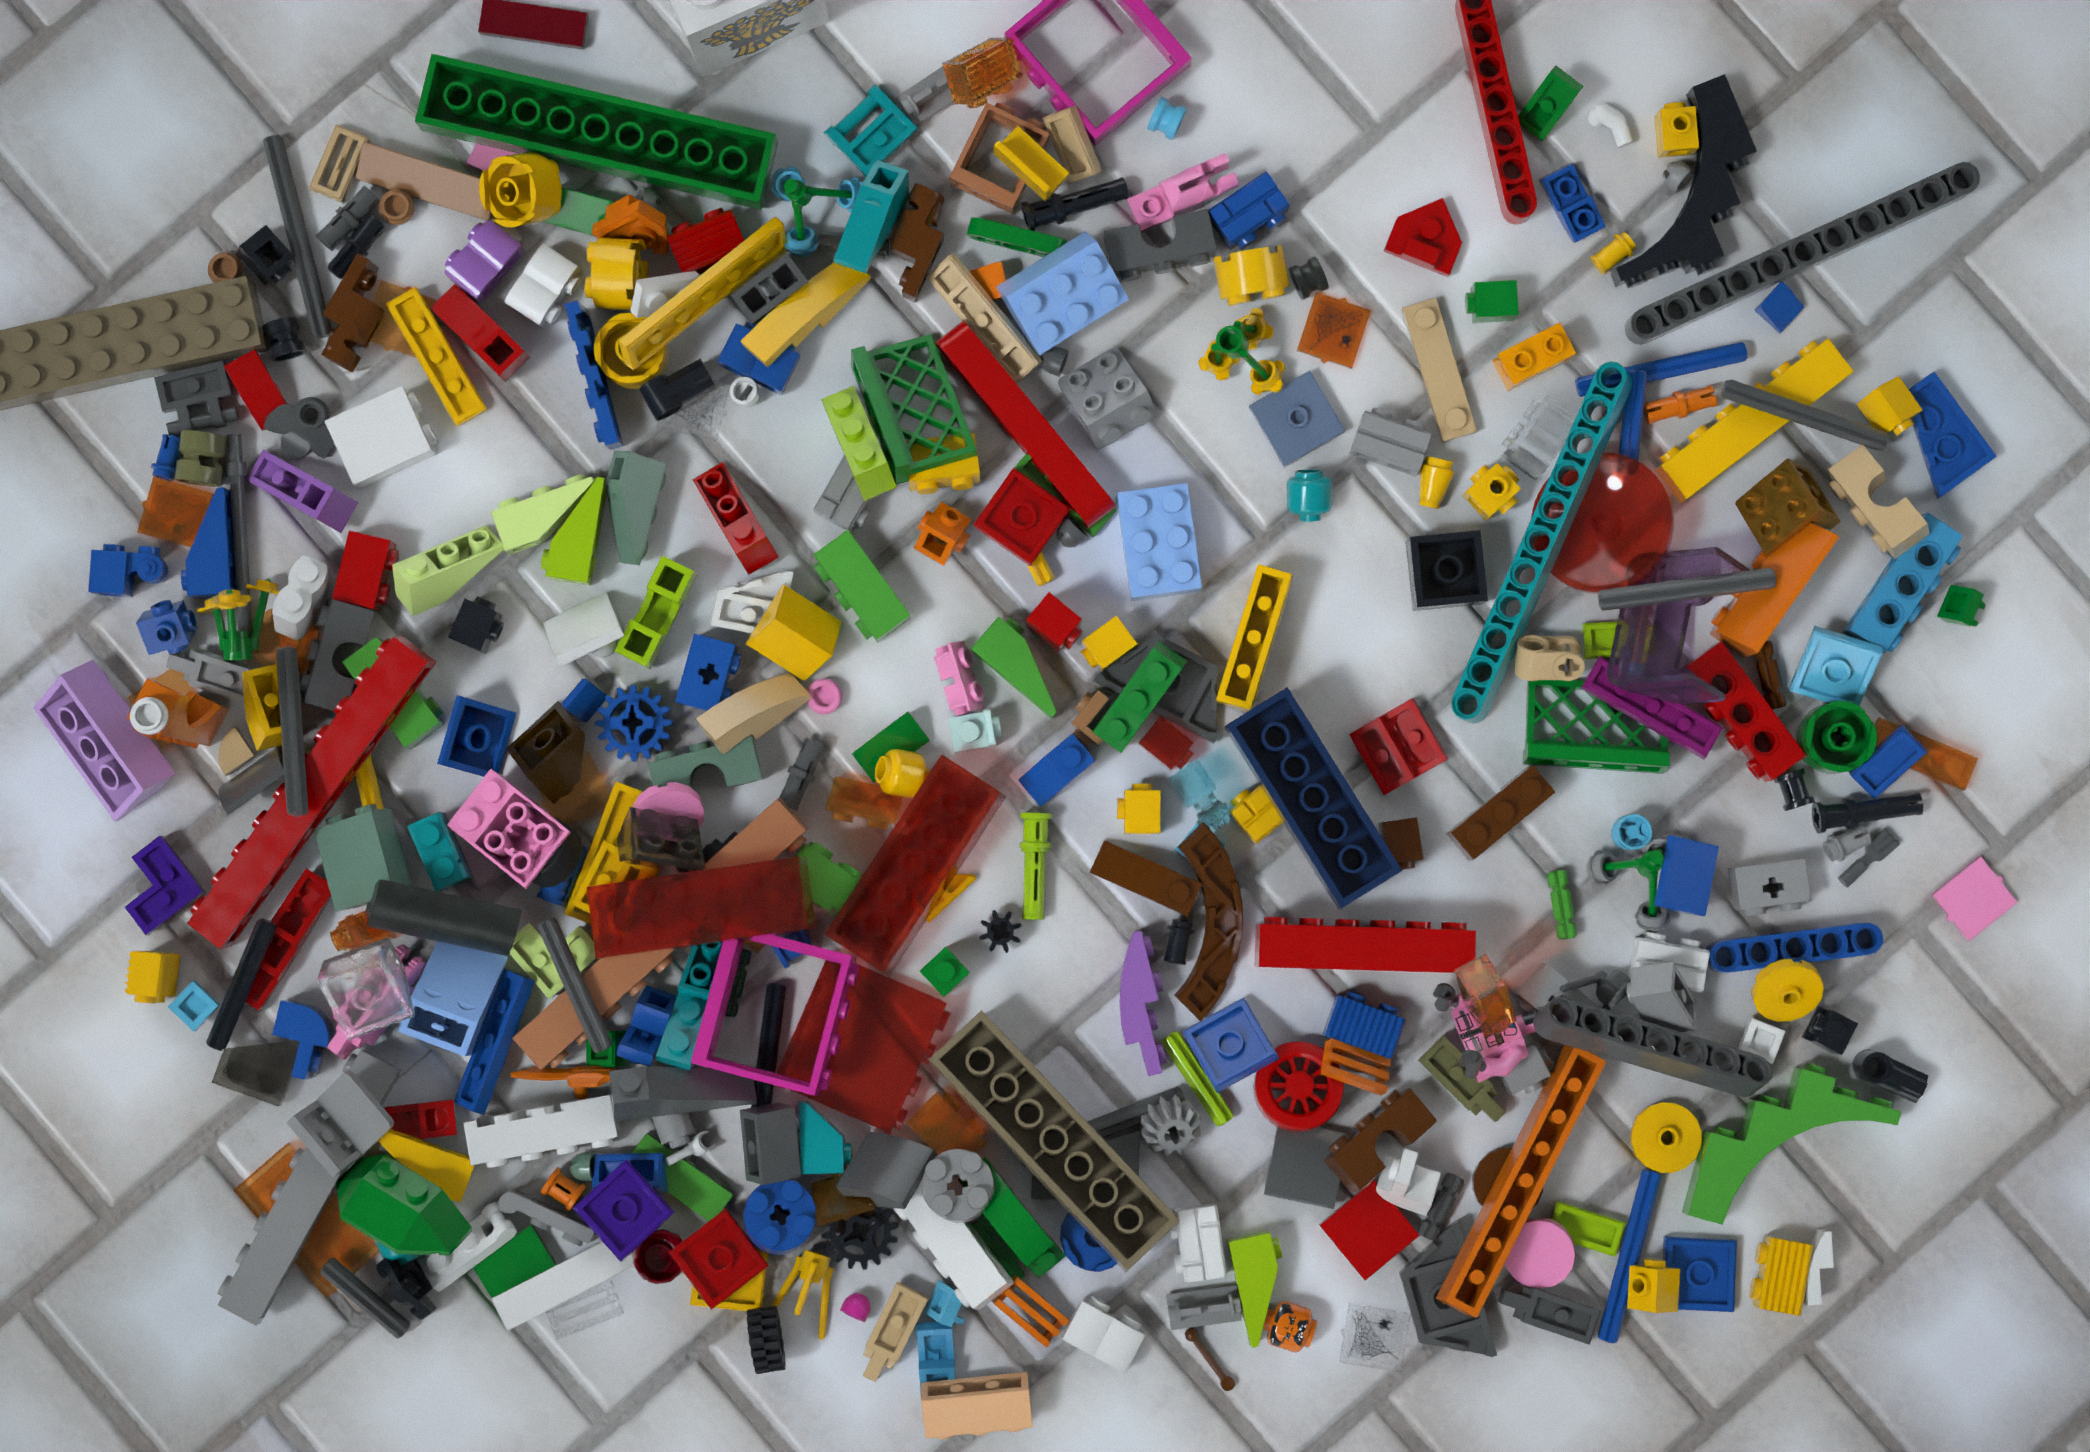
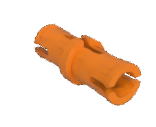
M1708 385L1707 387L1685 393L1679 390L1673 392L1670 397L1644 402L1643 413L1648 414L1645 420L1647 424H1652L1653 422L1675 416L1681 419L1685 418L1690 412L1717 407L1716 395L1712 396L1711 394L1715 392L1712 385Z

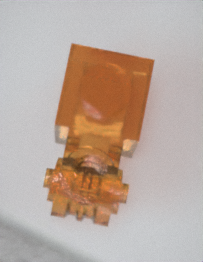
M366 910L344 917V920L338 922L339 926L330 932L332 942L337 951L349 950L351 955H359L396 939L397 936L395 932L366 926L368 920L367 917H364Z

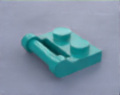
M875 84L867 91L868 96L835 127L831 125L823 132L829 141L865 177L876 159L885 162L918 131L910 119ZM877 105L881 107L884 111L853 141L849 143L844 138Z

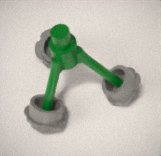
M1652 835L1650 842L1643 848V856L1641 858L1618 861L1612 853L1597 850L1594 852V856L1589 858L1586 866L1589 877L1598 885L1601 883L1606 885L1610 881L1615 880L1619 869L1636 868L1642 876L1648 878L1649 901L1639 906L1635 919L1639 928L1650 933L1659 932L1665 929L1666 924L1670 923V915L1667 910L1654 905L1657 893L1658 871L1663 866L1668 835Z

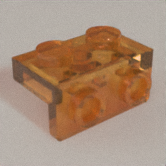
M835 777L831 795L827 798L825 810L833 812L832 819L853 823L855 816L868 819L866 826L887 830L888 824L897 825L903 797L884 793L880 785Z

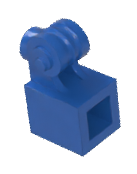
M103 544V550H91L88 592L102 596L132 597L134 576L137 574L146 582L152 584L161 583L167 577L168 566L160 558V548L138 546V553L125 552V546Z

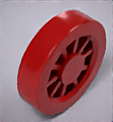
M1293 1041L1277 1046L1274 1050L1279 1059L1258 1070L1254 1077V1098L1260 1112L1270 1123L1286 1131L1307 1132L1319 1128L1339 1108L1343 1098L1344 1083L1326 1076L1328 1084H1314L1313 1080L1321 1075L1324 1053L1322 1047L1304 1041ZM1293 1058H1305L1301 1071H1297ZM1310 1060L1321 1067L1311 1075L1306 1073ZM1287 1061L1290 1075L1278 1067L1282 1062ZM1331 1062V1066L1340 1069L1338 1064ZM1273 1073H1275L1278 1077H1280V1078H1281L1282 1080H1284L1285 1082H1284V1083H1273V1082H1271ZM1272 1090H1283L1284 1094L1274 1099ZM1327 1091V1095L1323 1101L1312 1092ZM1286 1098L1291 1101L1288 1111L1279 1105ZM1309 1099L1318 1108L1310 1112L1306 1100ZM1296 1103H1300L1303 1114L1293 1113Z

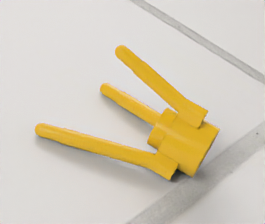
M804 1249L802 1257H796L791 1272L771 1306L776 1305L778 1308L801 1271L799 1278L803 1279L804 1282L794 1310L795 1315H800L811 1284H819L821 1278H823L818 1338L823 1340L826 1333L830 1282L834 1268L829 1266L830 1257Z

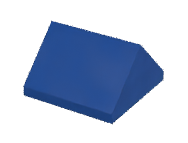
M457 695L437 764L485 777L490 769L499 773L516 712Z
M1668 835L1654 905L1675 913L1706 916L1719 846Z

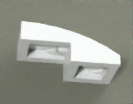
M1817 1229L1809 1243L1813 1245L1804 1297V1304L1822 1305L1820 1269L1834 1268L1832 1232L1825 1229Z

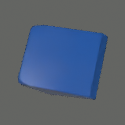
M1781 281L1754 311L1780 334L1800 313L1804 306L1789 287Z
M584 678L581 679L562 702V706L581 721L588 722L596 713L598 707H601L606 701V694Z

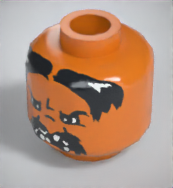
M1281 1301L1274 1310L1268 1309L1263 1330L1268 1331L1267 1341L1271 1346L1297 1353L1304 1346L1309 1348L1314 1336L1317 1320L1312 1319L1310 1309L1287 1301Z

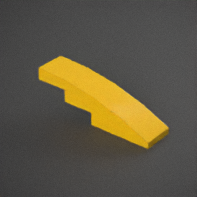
M832 263L781 302L740 342L766 367H769L790 344L796 348L818 324L824 328L871 279L870 275L837 263Z

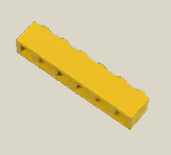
M1828 338L1821 344H1818L1814 339L1798 352L1801 356L1800 360L1792 366L1788 361L1784 362L1770 373L1774 378L1764 387L1758 382L1753 387L1810 406L1854 371ZM1730 403L1715 415L1718 422L1711 428L1707 429L1703 424L1687 436L1691 442L1682 450H1679L1675 445L1659 459L1663 464L1655 471L1678 501L1682 503L1790 420L1743 404L1735 408Z

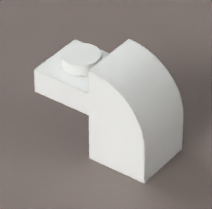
M1404 1149L1400 1159L1386 1155L1384 1160L1386 1168L1381 1171L1376 1187L1377 1193L1383 1199L1398 1207L1427 1216L1441 1173L1415 1165L1418 1153L1408 1149Z

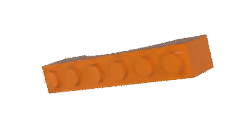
M148 678L134 702L135 704L142 698L153 697L161 700L168 709L169 719L165 728L157 734L143 735L160 741L165 740L169 743L173 742L178 745L191 746L197 749L199 744L211 745L229 708L199 693L189 691L186 695H183Z

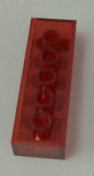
M941 754L827 929L825 935L890 976L1006 796Z
M800 856L587 887L596 959H610L816 929L807 858Z

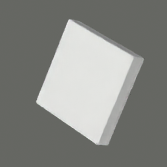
M607 592L543 622L554 657L560 667L624 636Z

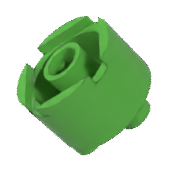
M810 841L808 845L803 843L779 877V880L787 884L791 880L788 885L789 888L819 909L821 907L829 912L830 916L838 919L862 883L858 880L862 874L847 863L843 864L839 861L836 864L831 861L833 853L817 842L813 843Z

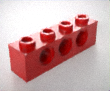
M1722 641L1715 643L1681 668L1685 673V676L1682 678L1686 686L1694 694L1699 692L1707 703L1704 705L1705 711L1714 722L1720 721L1728 731L1725 734L1727 741L1736 751L1742 750L1749 760L1746 762V766L1756 779L1762 778L1765 782L1773 781L1806 756ZM1715 676L1724 678L1727 683V690L1723 695L1715 693L1712 689V680ZM1737 704L1743 705L1748 711V719L1744 724L1737 722L1733 717V709ZM1758 733L1765 734L1769 739V747L1765 752L1757 750L1754 745V738Z

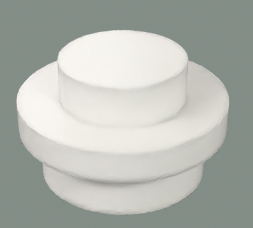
M145 697L138 700L130 711L132 726L138 732L146 735H153L162 731L169 719L166 705L161 700L153 697Z

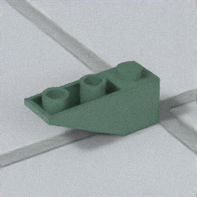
M614 451L605 486L619 561L623 564L640 566L641 560L645 557L648 549L647 536L649 528L657 515L656 502L658 494L665 484L666 474L664 471L666 463L630 451Z

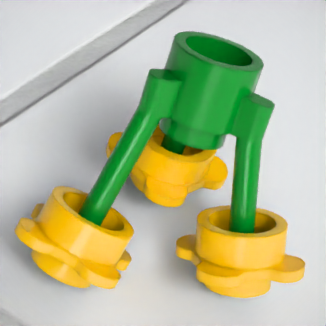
M1260 308L1251 309L1250 314L1237 319L1233 326L1222 328L1218 332L1216 340L1209 344L1205 356L1201 357L1198 361L1199 368L1202 371H1209L1216 376L1217 380L1224 381L1229 378V371L1233 365L1238 364L1240 357H1242L1252 367L1250 372V379L1253 382L1251 391L1256 395H1260L1265 391L1277 393L1284 385L1281 378L1282 372L1285 370V364L1282 361L1276 360L1273 363L1265 359L1257 362L1247 352L1248 349H1256L1259 342L1264 339H1270L1274 335L1273 326L1267 324L1264 319V311Z

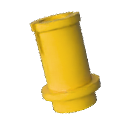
M1623 232L1620 235L1616 233L1613 235V241L1590 257L1591 262L1602 275H1605L1609 269L1626 256H1633L1632 251L1637 247L1627 233Z

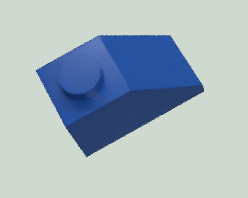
M1072 733L1018 781L1035 802L1042 807L1095 763V759Z

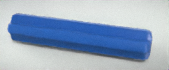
M1628 370L1627 372L1631 376L1633 384L1623 407L1617 470L1622 474H1636L1639 463L1647 373L1643 370Z

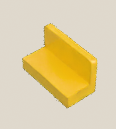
M1018 125L1002 142L998 140L993 145L994 155L1044 201L1069 177L1070 173Z

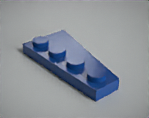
M578 300L566 303L564 305L569 319L567 321L572 341H575L578 350L576 355L577 364L581 375H585L588 388H585L586 399L590 409H595L598 419L597 422L593 423L599 443L604 442L605 446L610 450L624 447L606 375L600 369L595 359L594 340L596 336L590 313Z

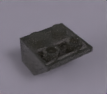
M629 807L617 837L620 862L684 874L703 872L705 863L698 819L683 815L676 816L660 813L651 809L643 810Z

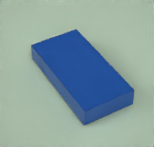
M1901 724L1875 748L1872 756L1857 769L1849 771V774L1875 799L1927 753V749Z

